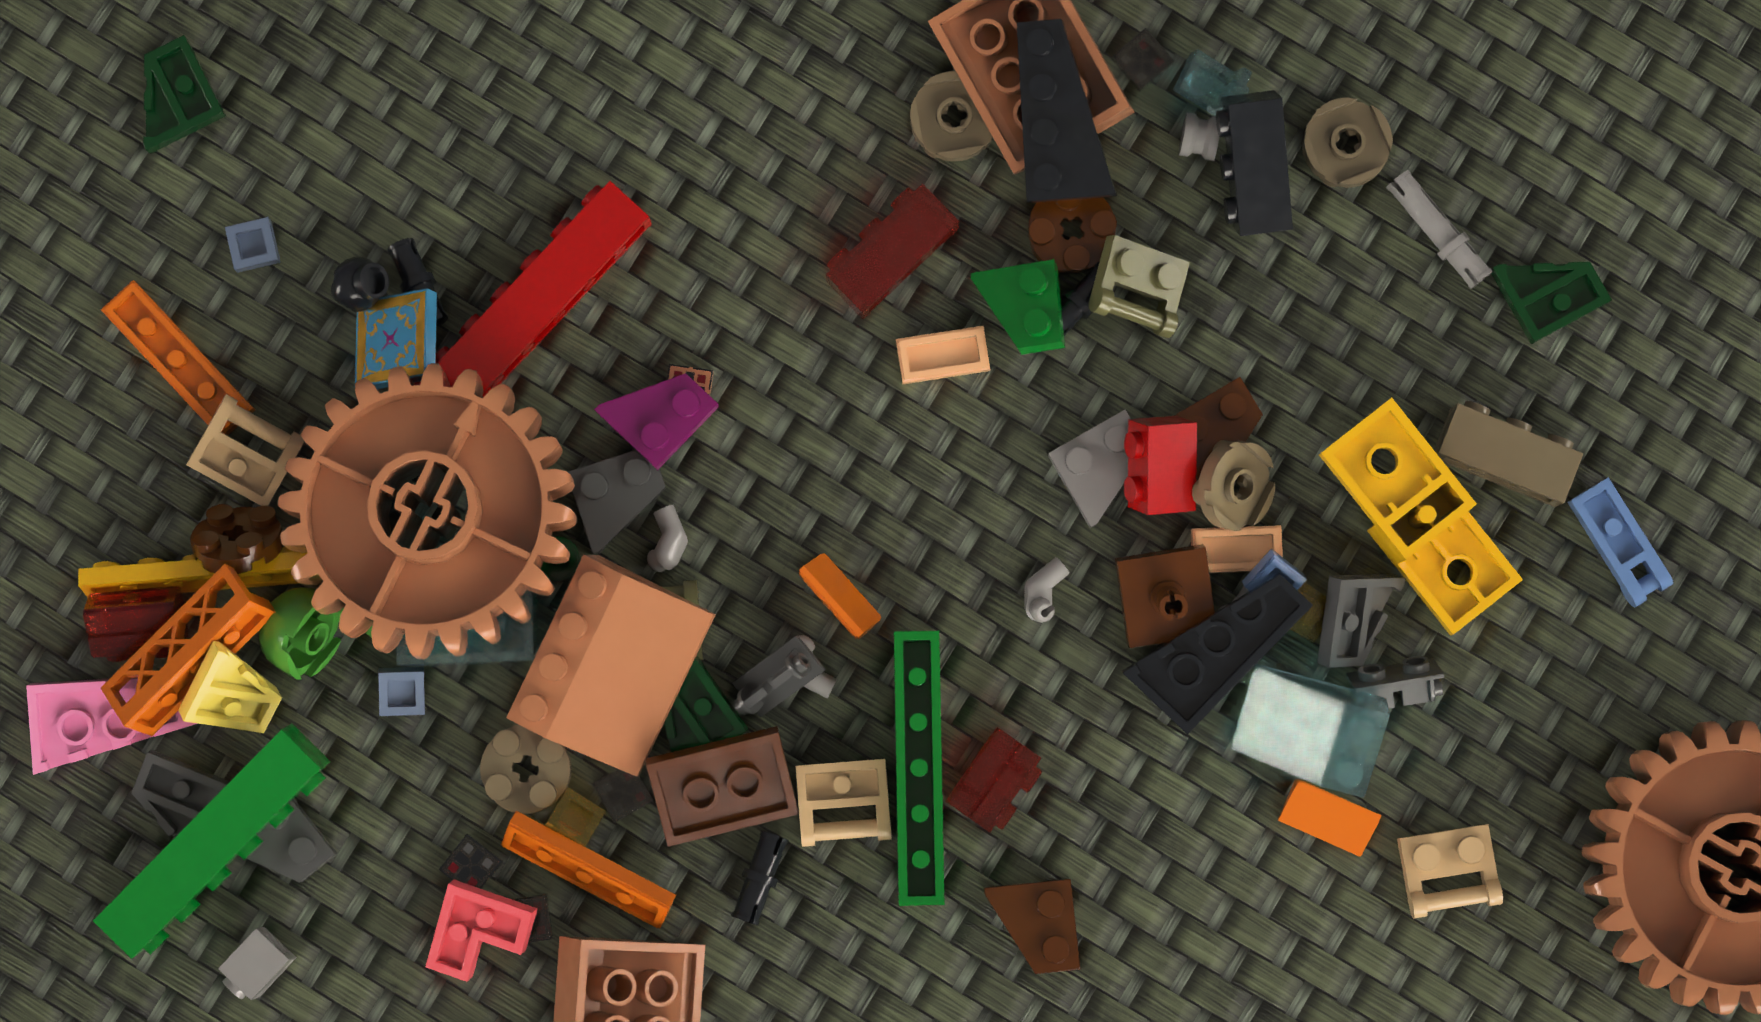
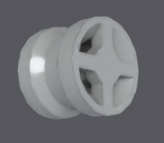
M1186 112L1180 138L1179 156L1188 157L1194 153L1202 155L1205 160L1214 161L1219 143L1216 116H1212L1207 120L1198 118L1196 113Z

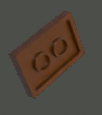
M778 726L645 759L668 847L799 814Z

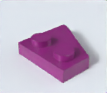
M685 373L599 404L594 410L658 471L717 410L719 405Z

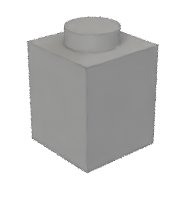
M265 927L256 928L218 969L226 976L222 981L223 984L240 999L247 996L250 1000L260 998L297 957Z

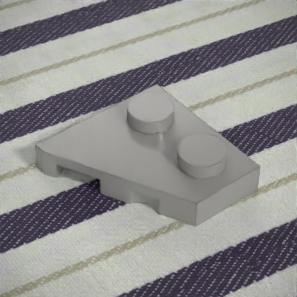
M1126 410L1121 411L1048 453L1050 461L1089 528L1097 525L1128 477V457L1124 449V439L1128 433V419L1131 418Z

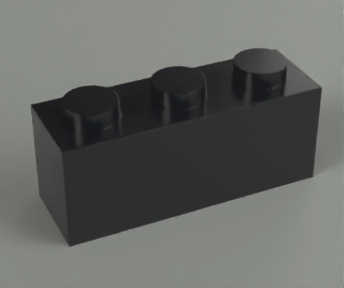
M1275 90L1222 97L1223 110L1216 111V125L1219 137H1225L1227 154H1220L1221 176L1223 181L1229 180L1230 197L1224 198L1226 223L1233 224L1234 229L1240 236L1293 230L1282 97Z

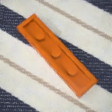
M131 281L101 309L108 319L207 425H209L226 394L238 400L236 405L251 413L256 410L136 281ZM227 421L221 432L229 435L238 426Z
M518 811L514 813L508 824L501 844L502 847L656 928H661L676 894Z

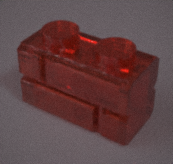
M169 586L89 594L83 609L86 632L88 633L91 657H106L111 662H120L131 658L184 605L181 587ZM186 624L184 639H187L188 624ZM163 647L155 657H168L169 647Z
M996 727L945 802L989 833L994 826L1003 830L1017 810L1011 804L1020 789L1028 793L1043 771L1036 767L1041 757Z

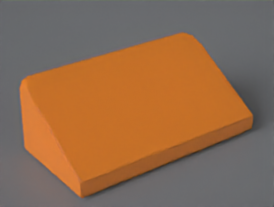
M826 554L818 555L799 569L801 579L855 639H860L881 620L880 614Z
M1295 779L1277 821L1361 857L1380 821L1381 815L1303 780Z

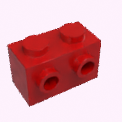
M1179 416L1128 419V433L1124 439V449L1128 457V477L1124 482V495L1128 501V508L1146 515L1196 511L1192 489L1197 475V422Z

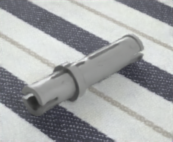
M1409 169L1394 179L1395 182H1391L1386 187L1439 249L1437 253L1442 261L1445 259L1449 261L1468 284L1470 290L1493 272L1468 243L1470 237L1466 232L1460 234L1411 175Z

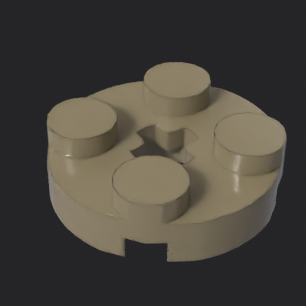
M956 71L943 72L931 77L918 91L911 104L910 125L912 133L924 151L933 158L953 162L968 160L986 149L992 141L993 137ZM949 106H956L958 112H966L967 119L961 120L959 127H952L949 122H943L941 116L948 114Z
M1344 97L1325 103L1317 109L1304 129L1302 151L1305 161L1310 170L1327 186L1352 188L1363 185L1374 179L1388 160L1393 142L1390 125L1380 110L1372 105L1368 106L1363 102H1358V99ZM1346 132L1348 137H1357L1359 143L1353 147L1354 153L1347 154L1345 150L1337 148L1336 143L1340 140L1339 133Z
M1220 440L1214 445L1211 454L1202 467L1199 480L1195 482L1192 489L1193 500L1196 504L1201 505L1202 512L1209 522L1220 528L1240 531V528L1246 525L1254 526L1264 518L1275 494V482L1269 481L1268 467L1274 468L1271 457L1264 448L1251 442ZM1236 479L1237 484L1240 486L1238 493L1234 492V483Z
M519 724L499 731L484 750L480 765L481 780L487 795L503 809L514 813L518 811L522 814L538 813L552 806L566 792L572 773L571 758L565 746L548 740ZM524 756L532 757V765L538 766V774L530 775L528 782L520 781V774L514 772L515 763H522Z

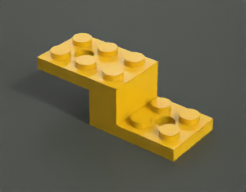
M1393 398L1386 401L1319 454L1374 524L1367 532L1402 576L1406 578V581L1450 636L1458 632L1523 580L1470 514L1469 510L1477 505V503ZM1378 449L1388 450L1395 458V468L1389 474H1381L1372 466V455ZM1453 560L1465 562L1470 569V578L1464 585L1454 584L1447 576L1448 565Z

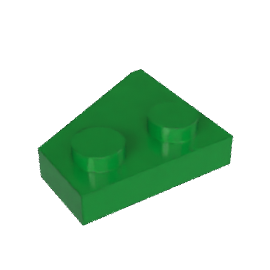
M1054 259L971 273V280L1021 355L1065 348L1058 266Z

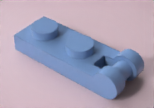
M1609 477L1567 502L1617 580L1624 597L1632 607L1636 608L1647 601L1646 596L1656 589L1662 592L1673 585L1671 575ZM1642 563L1647 574L1637 580L1630 569Z

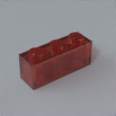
M923 183L915 191L910 187L905 189L891 203L890 206L894 209L891 214L883 221L878 217L873 219L859 233L858 236L862 241L850 252L843 248L826 265L830 269L826 274V282L862 320L959 228L960 221Z

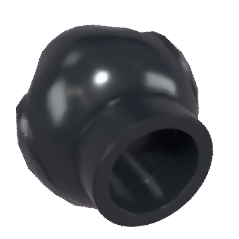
M352 257L338 265L334 271L331 294L336 302L351 309L353 312H364L373 307L379 301V298L386 294L389 287V277L386 270L380 264L364 257Z

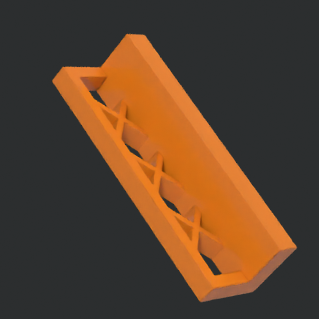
M224 564L100 689L123 726L153 736L178 711L212 641H219L236 654L267 623L269 618L275 613V609L269 600L249 592L235 569L230 565ZM228 583L235 595L222 608H215L217 593ZM194 616H201L198 632L191 639H184L186 624ZM163 647H169L167 663L160 670H153L155 655ZM132 678H138L136 693L126 703L119 691Z

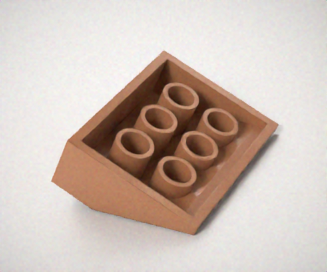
M962 0L928 20L1014 175L1025 170L1017 22L1063 20L1098 134L1135 113L1071 0Z
M583 555L506 718L548 740L637 777L642 771L646 762L645 759L648 758L716 614L599 555Z
M559 936L553 1022H700L705 945Z

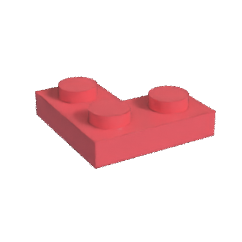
M455 879L448 883L425 967L468 982L473 977L482 942L521 955L527 949L538 908Z

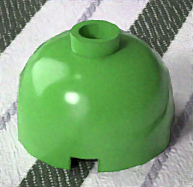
M292 588L277 596L270 602L275 609V613L259 630V643L266 659L280 671L297 680H302L300 677L302 674H306L309 677L318 674L329 663L342 640L338 637H333L337 631L343 609L329 615L317 612L311 603L316 591L314 588Z

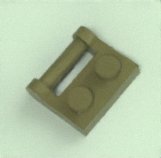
M1117 235L1106 236L1089 300V310L1102 316L1110 313L1153 329L1154 334L1168 339L1175 333L1178 326V316L1176 313L1190 262ZM1114 285L1159 301L1157 310L1154 311L1115 297L1113 292Z

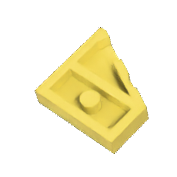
M212 641L178 711L185 722L264 733L282 697L275 685L222 643Z

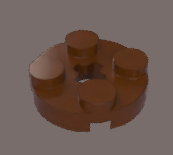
M1103 197L1037 202L1031 211L1028 223V237L1033 254L1039 261L1054 259L1058 266V273L1061 274L1090 271L1097 262H1100L1106 236L1115 235L1117 220L1110 205ZM1076 219L1082 223L1080 230L1084 233L1083 237L1079 239L1073 236L1069 240L1064 239L1062 235L1065 229L1060 224L1064 220L1072 222Z
M227 504L212 506L206 511V519L194 528L190 537L195 560H201L203 568L212 573H216L224 564L232 566L237 574L251 571L252 562L264 557L267 564L275 559L283 548L280 541L281 524L277 519L275 509L271 506L232 508Z

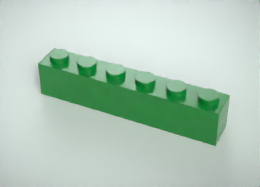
M894 631L898 905H945L939 631Z
M292 723L281 729L124 888L93 922L131 959L143 950L151 955L170 936L164 929L175 918L180 923H183L201 905L196 897L206 887L212 892L216 890L232 874L227 866L238 855L245 860L261 845L263 840L258 834L269 823L276 829L295 810L289 803L300 792L306 797L309 796L326 779L321 771L331 761Z

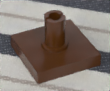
M1204 544L1115 558L1126 639L1129 648L1169 642L1215 613L1207 552Z

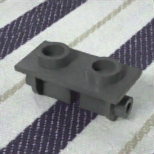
M796 635L732 683L739 691L737 699L734 701L735 708L742 715L757 713L761 718L826 669L800 637Z
M1413 656L1404 659L1401 664L1389 666L1367 664L1361 666L1358 671L1346 673V677L1355 691L1351 693L1353 709H1362L1363 713L1395 708L1393 692L1400 691L1403 706L1435 701V696L1443 695V686L1440 678H1444V673L1434 658Z

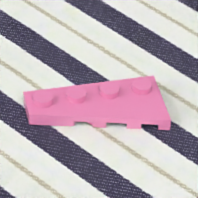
M132 678L119 691L126 703L136 693L138 678ZM109 679L30 683L26 685L33 775L198 723L183 721L179 711H177L153 736L125 727L100 689Z

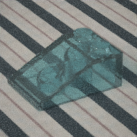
M1256 664L1231 749L1320 787L1365 798L1390 717L1387 698L1365 692L1355 693L1354 689Z

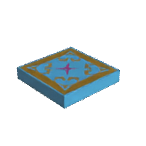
M422 289L381 297L373 307L364 312H357L355 383L362 378H366L377 389L388 387L390 369L397 366H402L413 382L421 381L427 365L436 363L437 292L430 289Z

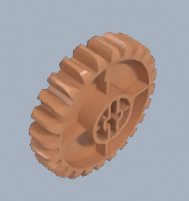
M439 363L427 365L420 385L414 384L402 366L393 367L390 369L388 376V391L380 393L368 379L362 378L355 383V393L359 404L350 409L342 401L335 398L330 399L325 404V409L334 424L327 432L315 426H306L301 432V437L305 443L315 451L312 458H290L285 465V470L303 484L302 490L289 491L278 498V507L287 514L300 519V523L291 525L281 532V544L291 551L308 553L300 558L292 567L291 574L294 580L303 585H317L321 583L311 600L313 608L324 615H329L343 609L340 615L339 628L342 633L350 638L359 637L372 626V644L376 650L386 654L392 652L399 645L404 634L409 652L416 659L423 660L428 658L432 652L436 636H440L446 649L456 657L466 653L468 645L467 631L474 628L490 644L499 642L501 633L497 616L505 612L513 620L522 624L526 623L531 618V614L521 597L525 591L529 590L538 595L549 596L555 589L552 582L541 570L543 563L562 564L569 561L570 552L565 545L552 537V532L565 531L574 527L577 523V516L569 507L553 502V500L567 495L575 486L571 474L567 471L548 469L562 455L563 449L559 441L552 436L534 439L541 428L542 417L533 407L519 409L512 414L515 396L512 389L507 385L499 384L490 389L483 397L482 380L477 371L472 369L464 370L458 376L453 387H450L447 375ZM420 475L416 485L409 483V481ZM464 488L466 489L468 501L465 521L461 520V513L455 508ZM392 502H395V510L401 515L391 533L389 513ZM420 502L429 507L434 502L442 511L436 520L425 516L424 520H422L415 513V510ZM458 530V533L452 540L448 541L447 543L443 544L438 548H435L440 537H443L448 540Z
M1748 720L1735 721L1726 732L1715 721L1700 722L1694 726L1691 739L1680 731H1669L1662 734L1659 738L1660 755L1650 750H1636L1632 753L1629 761L1637 780L1627 777H1610L1605 787L1609 795L1618 803L1616 809H1593L1589 816V820L1595 827L1606 832L1605 842H1592L1582 847V856L1589 861L1602 864L1603 874L1586 880L1583 883L1585 894L1608 898L1609 905L1600 910L1593 919L1595 927L1605 931H1623L1624 934L1614 945L1612 950L1613 956L1617 961L1624 963H1633L1644 959L1639 969L1638 979L1645 987L1658 989L1670 983V997L1674 1003L1679 1005L1694 1006L1703 998L1706 1008L1711 1013L1728 1015L1733 1012L1739 1002L1744 1010L1759 1015L1761 1014V883L1758 885L1747 878L1730 877L1733 870L1703 855L1701 850L1703 848L1716 856H1733L1730 862L1732 865L1761 880V734L1757 725ZM1729 823L1737 826L1732 835L1736 840L1721 839L1712 834ZM1705 889L1716 893H1706ZM1726 894L1743 895L1750 899L1735 909H1726L1731 899Z

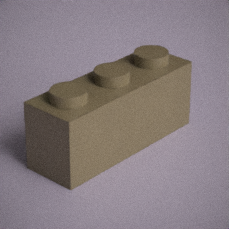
M1465 401L1464 405L1458 403L1449 410L1434 449L1444 463L1553 507L1565 503L1584 454L1572 449L1573 442L1553 434H1549L1546 439L1531 433L1532 426L1518 419L1507 418L1506 422L1489 416L1491 412L1489 408L1472 401Z

